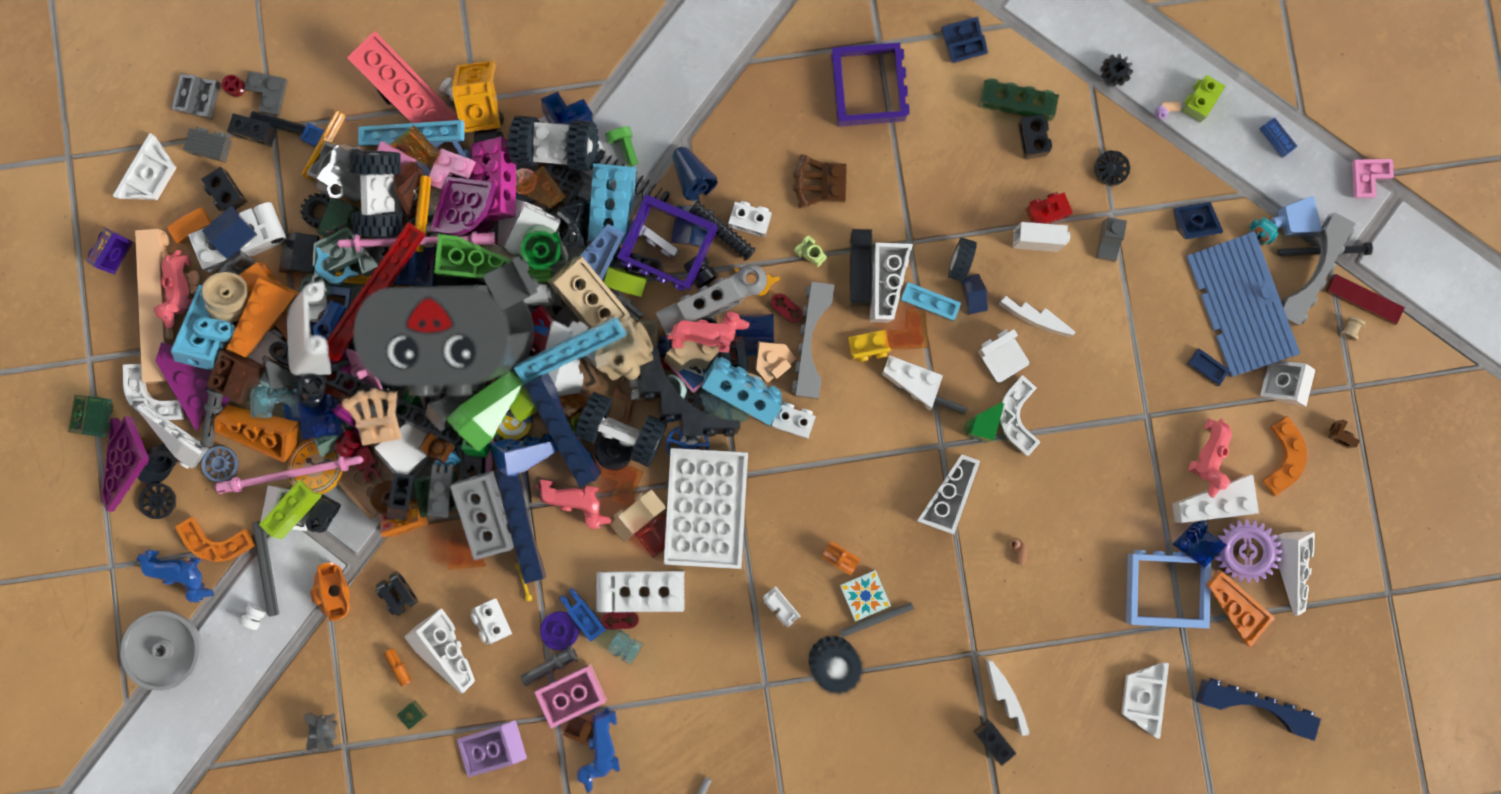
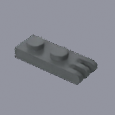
M433 463L427 516L449 518L453 465H448V472H445L446 465L441 464L440 472H438V464Z

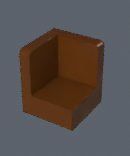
M576 716L570 719L567 728L563 732V736L584 745L593 727V723Z

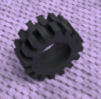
M314 193V196L308 195L309 199L305 198L303 200L305 204H301V208H303V210H300V214L303 215L302 219L315 229H328V225L332 227L334 225L332 222L337 221L336 215L339 216L338 206L335 201L322 193L320 195ZM324 205L326 207V214L322 218H315L313 215L315 206Z

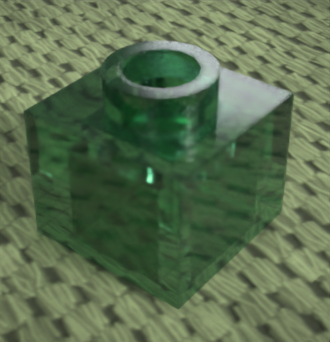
M415 700L400 711L397 716L406 728L410 730L425 718L427 714ZM412 713L413 719H410L407 714Z

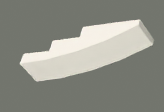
M1007 296L998 304L1013 316L1047 332L1065 337H1071L1076 333L1046 308L1039 313L1027 302L1020 307Z
M986 659L985 662L994 698L996 700H1003L1006 716L1009 718L1015 717L1018 733L1022 736L1029 735L1025 716L1016 695L993 661Z

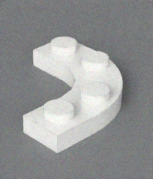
M141 364L123 365L124 393L128 403L136 411H138L136 407L143 403L167 420H185L184 409L178 400L158 401L151 397L147 391L146 383H142Z
M1022 375L1003 397L1001 403H1004V408L1000 418V425L1007 439L1027 457L1040 444V441L1023 426L1020 419V411L1024 402L1037 387Z

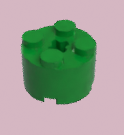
M538 225L530 227L523 235L521 242V255L527 264L535 269H546L558 261L561 252V242L558 233L548 226ZM539 245H543L542 250L538 249Z

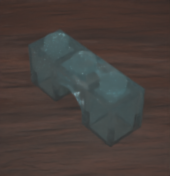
M259 386L252 389L250 393L251 417H272L273 406L280 402L290 406L292 417L313 416L314 407H306L299 402L298 387L296 389H288V387L282 386L276 389H268L265 386Z

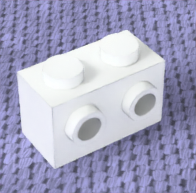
M745 201L735 202L729 220V228L765 238L772 212H769V209L758 206V208L752 207L750 203Z
M784 402L774 418L772 427L808 439L816 416H813V412L802 408L799 411L794 409V405ZM783 414H787V415H788V419H787V420H784V419L782 418V415H783ZM805 420L806 426H802L800 421Z
M496 598L471 610V619L475 625H478L480 630L478 632L479 637L483 643H486V646L512 634Z

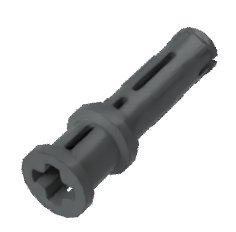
M208 388V400L204 405L206 416L200 444L211 447L213 446L215 435L214 419L223 410L221 404L224 395L212 388Z
M570 645L565 651L553 654L552 659L520 676L521 680L527 687L557 669L563 670L564 666L569 663L579 661V657L573 646Z

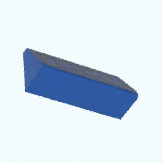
M1275 117L1259 128L1282 158L1298 147Z

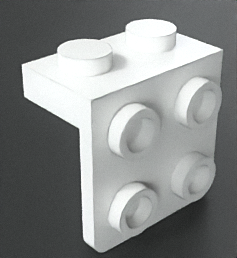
M1006 329L997 335L999 339L994 342L991 339L981 344L982 349L978 351L998 383L1029 365V360L1015 340L1018 334L1014 329L1010 332Z

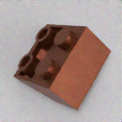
M221 350L207 386L236 403L252 401L264 372V366L249 357Z

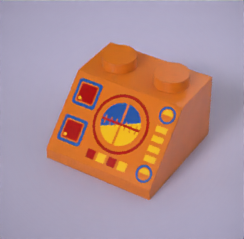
M415 500L409 503L406 521L386 518V516L380 515L382 538L393 537L429 524L422 502L416 503Z

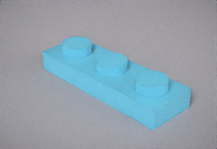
M909 282L900 300L951 321L955 320L961 305L958 301Z

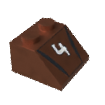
M415 161L401 165V173L393 176L394 189L409 220L416 216L420 176H424L422 168H418Z

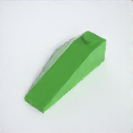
M438 234L434 272L436 276L484 280V276L487 273L511 262L510 259L484 249L459 236Z
M511 370L460 405L446 420L479 452L494 438L497 433L496 429L501 421H504L510 405L514 404L525 384Z

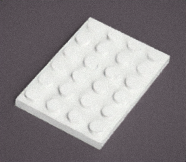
M671 448L664 564L741 569L748 452Z

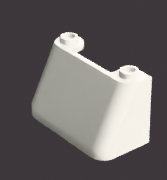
M323 282L306 285L287 308L290 371L296 376H304L309 373L317 375L331 374L326 341L319 336L309 337V323L318 322V317L327 307Z

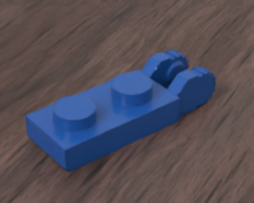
M571 588L569 592L577 601V604L572 607L564 595L559 598L567 608L569 615L591 642L603 633L606 628L585 600L581 599L574 588Z

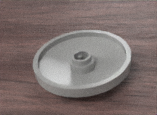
M172 611L151 612L138 618L127 629L121 643V662L127 675L139 686L157 691L171 689L187 681L196 671L202 655L201 638L196 627L185 616Z

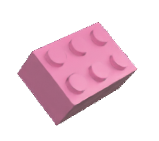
M591 664L535 691L551 728L605 703L607 700Z

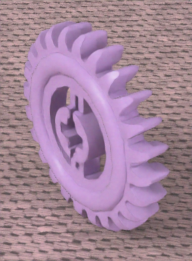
M1248 519L1245 520L1244 525L1237 520V527L1230 523V531L1223 528L1226 535H1218L1222 542H1215L1220 548L1214 550L1215 553L1221 555L1215 559L1223 561L1219 567H1227L1224 571L1225 574L1232 572L1231 579L1238 575L1239 582H1242L1244 577L1248 583L1251 582V578L1259 582V576L1266 579V572L1271 575L1273 574L1270 569L1271 567L1278 568L1274 561H1281V558L1276 556V554L1282 553V550L1276 549L1281 543L1274 542L1277 535L1270 536L1271 528L1264 530V523L1257 527L1256 520L1250 525ZM1241 538H1244V542L1239 545L1238 552L1241 558L1244 559L1245 565L1239 563L1233 555V547ZM1251 538L1259 541L1263 548L1262 558L1254 565H1252V560L1257 556V548L1251 543ZM1247 539L1250 549L1253 550V552L1249 553L1248 559L1245 552H1242V550L1246 549Z

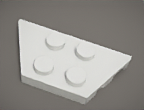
M149 133L114 192V197L118 199L158 200L177 167L156 136Z
M1167 662L1126 674L1121 711L1122 715L1158 739H1160L1169 667Z

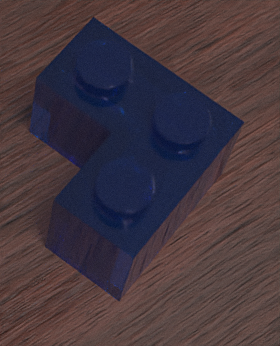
M559 92L541 98L542 112L549 123L571 125V122L574 120L593 122V113L584 99L566 106Z

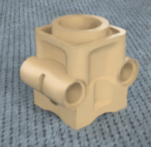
M610 317L603 318V319L599 322V324H602V323H604V322H606V321H608V320H610V319H612V318H610ZM629 317L620 321L626 331L625 337L595 350L597 368L601 372L607 373L611 380L621 376L628 380H634L640 374L639 366L653 360L651 353L653 347L646 329L640 322L637 323Z

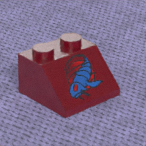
M543 305L531 313L534 325V340L530 351L532 357L545 351L551 326L554 322Z

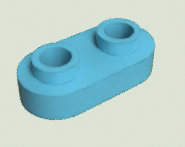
M202 317L194 323L195 334L204 339L229 342L235 332L234 325L228 321Z

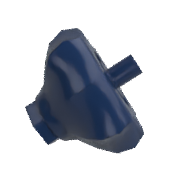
M667 335L661 336L657 344L661 358H665L667 352L672 348L673 339L668 340Z

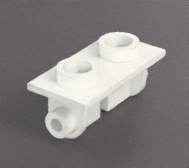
M776 586L762 597L765 600L764 603L772 612L778 611L775 616L783 626L786 625L788 628L795 620L801 617Z

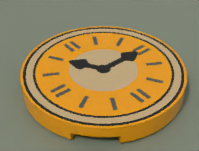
M312 438L303 442L294 450L289 459L288 470L336 461L340 455L333 451L321 457ZM340 468L291 477L289 480L293 486L298 480H301L312 491L322 495L337 485L343 471Z

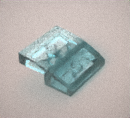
M710 392L700 394L707 414L723 419L740 420V423L748 420L746 412Z

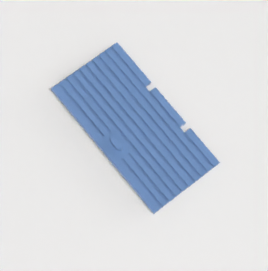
M1255 231L1186 256L1198 290L1205 288L1207 293L1201 295L1213 330L1221 329L1222 334L1217 335L1216 338L1227 368L1230 370L1231 377L1300 354Z

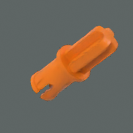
M395 649L387 650L384 656L400 686L402 687L411 682L412 679L404 667L405 663L402 664Z

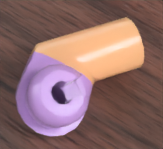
M1162 102L1155 110V117L1164 120L1170 111H1180L1181 102Z

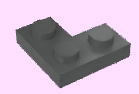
M249 71L245 90L262 94L259 112L280 116L288 80Z

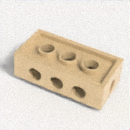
M573 257L547 281L576 317L586 324L589 329L599 325V322L606 317H617L620 322L630 316L629 312L583 257ZM576 280H578V282H579V285H578L577 288L575 287V282H576ZM590 294L591 300L588 303L587 297ZM602 309V310H603V314H602V316L600 317V314H599V313H600V310Z

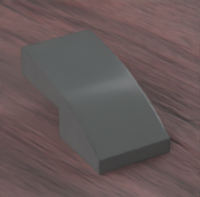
M240 250L217 273L229 272L239 275L254 265L255 260Z

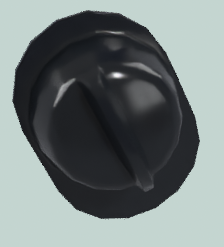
M161 443L159 446H153L146 451L149 460L138 476L141 482L145 484L160 483L169 476L176 465L177 458L174 457L164 443Z

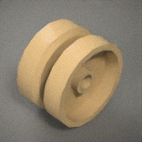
M222 272L209 277L203 284L202 294L206 310L212 319L228 321L230 323L240 320L249 300L247 284L242 277L234 273Z

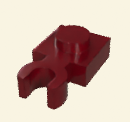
M368 445L353 452L350 456H361L363 458V462L355 464L358 472L364 470V479L367 482H371V472H374L376 477L381 476L379 470L373 467L377 461Z

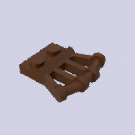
M801 154L797 169L793 172V177L795 178L793 191L797 195L799 209L819 202H845L847 164L821 163L807 155ZM809 164L821 169V173L804 172V169ZM803 179H821V186L803 185ZM803 192H821V195L806 200Z

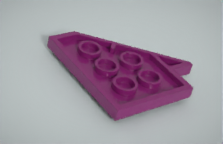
M161 342L155 361L196 430H199L203 416L206 415L204 405L208 400L207 389L210 387L207 386L212 371L175 362L171 351L173 345ZM223 396L221 405L223 409L230 401L226 396Z
M124 416L121 423L119 418L110 419L101 498L106 511H115L149 460L132 417Z

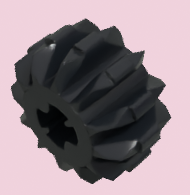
M1121 53L1116 57L1112 54L1109 56V59L1103 61L1100 71L1104 72L1101 78H1107L1105 84L1112 82V87H1115L1117 83L1119 86H1123L1125 82L1131 79L1129 75L1133 73V70L1130 69L1132 63L1126 62L1128 57L1122 59Z

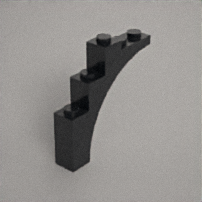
M653 348L651 352L653 360L639 366V398H644L647 401L658 398L659 420H665V422L679 420L680 442L696 444L703 435L713 437L716 434H723L725 437H731L737 434L741 428L740 420H729L709 415L683 399L665 375L660 361L659 349Z

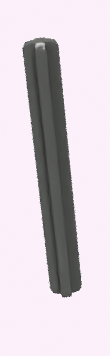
M257 521L252 525L267 615L271 617L279 614L266 531L259 525L260 521Z

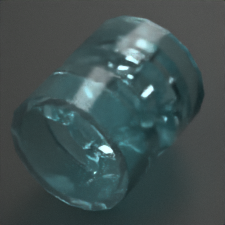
M619 630L607 652L615 657L620 655L622 661L631 665L643 643L635 638L629 639V634Z

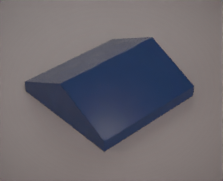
M1211 202L1173 208L1177 231L1185 240L1223 233Z
M232 205L202 230L209 242L227 260L258 235Z
M677 205V208L689 212L692 207ZM675 218L671 243L701 247L707 231Z

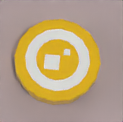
M505 415L504 421H501L496 429L498 436L503 439L513 438L514 440H521L531 430L532 423L519 422L517 419Z

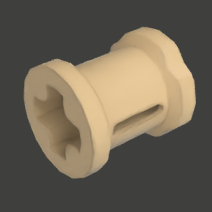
M1349 316L1347 319L1348 324L1340 335L1348 340L1357 341L1361 327L1365 326V321Z

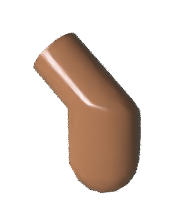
M1013 538L1010 540L1009 545L1017 554L1016 564L1025 565L1028 548L1021 539Z

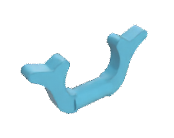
M319 247L316 248L318 259L315 271L317 275L333 285H339L351 277H358L359 273L351 271L349 266H346L344 273L338 277L324 270L322 263L329 258V254L323 253Z

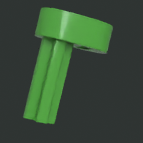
M630 126L605 133L608 144L621 143L627 166L639 164L631 141L633 134Z

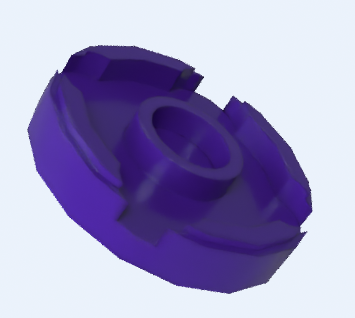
M557 611L544 618L540 628V635L545 645L549 648L564 650L576 642L579 636V627L568 612Z

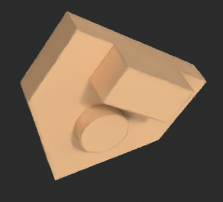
M758 341L755 369L765 382L768 383L774 377L777 379L791 367L790 364L796 360V357L784 343Z

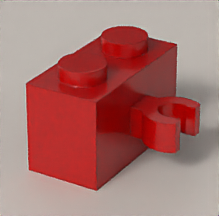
M1058 192L1051 193L1047 196V199L1042 201L1040 198L1033 200L1025 209L1031 223L1052 224L1073 214L1065 192L1060 194Z

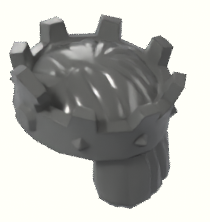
M311 712L305 714L304 718L309 723L307 751L318 749L331 752L334 749L333 740L336 739L337 735L335 734L337 720L332 721V718H335V713L320 716Z

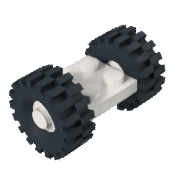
M515 116L514 120L511 121L512 126L509 127L510 134H508L509 142L507 143L509 146L508 154H511L509 158L513 164L535 166L538 162L569 165L570 169L591 171L593 163L597 162L599 136H597L598 129H596L597 125L595 122L574 120L571 122V125L542 123L537 117Z
M392 151L350 152V173L362 174V211L352 213V233L372 237L399 235L402 232V213L394 212L393 176L401 173L400 153Z
M593 392L580 416L575 435L593 444L599 437L600 432L606 438L612 439L614 437L625 446H634L630 460L649 467L657 453L668 423L649 415L640 431L607 417L611 410L613 399Z
M835 635L825 636L823 639L820 638L816 644L814 643L809 652L808 663L816 684L823 691L825 690L829 694L835 693L836 695H841L844 692L846 694L852 688L855 689L858 682L860 683L861 674H863L862 660L853 646L844 638Z

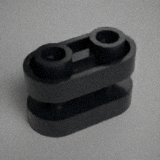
M735 335L736 341L730 343L729 353H719H722V357L727 359L732 366L741 367L748 372L749 366L744 335ZM732 349H737V360H732Z
M395 571L389 575L391 582L388 583L382 580L376 585V593L381 599L386 601L388 604L386 607L392 615L400 616L406 611L404 605L407 604L412 607L418 603V598L404 577L398 571ZM394 588L397 589L402 598L399 599L393 590Z

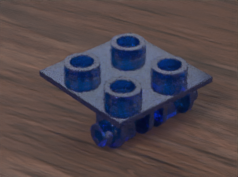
M331 394L324 395L322 403L313 408L303 406L298 402L302 439L343 434L341 418L333 412L339 404V397L332 398Z
M1200 520L1197 523L1194 522L1172 545L1206 568L1227 544L1207 531L1208 522L1206 520Z

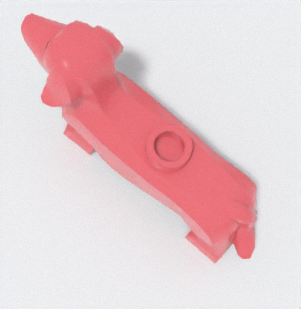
M177 250L173 255H167L161 264L163 272L162 286L165 290L166 302L154 307V313L157 318L162 319L166 329L174 326V315L187 312L192 303V299H188L189 287L183 273L184 264L185 266H191L190 255H180V250Z
M729 311L721 324L708 323L705 320H698L697 322L680 321L673 326V330L667 336V339L673 338L672 348L683 349L682 342L693 341L706 346L718 345V352L729 353V345L734 339L735 330L747 329L750 323L740 319L739 314Z
M1222 418L1218 422L1207 419L1204 428L1207 430L1211 429V436L1199 453V462L1191 461L1188 467L1190 472H1195V475L1206 482H1210L1208 495L1211 498H1214L1220 490H1225L1230 485L1229 478L1219 471L1223 458H1226L1229 454L1228 445L1232 437L1230 426L1224 423Z
M540 480V485H535V488L540 491V501L542 503L560 506V510L572 511V508L581 509L585 515L586 526L590 529H599L602 524L612 523L610 517L599 514L600 501L595 495L599 487L586 486L585 491L579 488L557 490L556 488H551L555 481Z

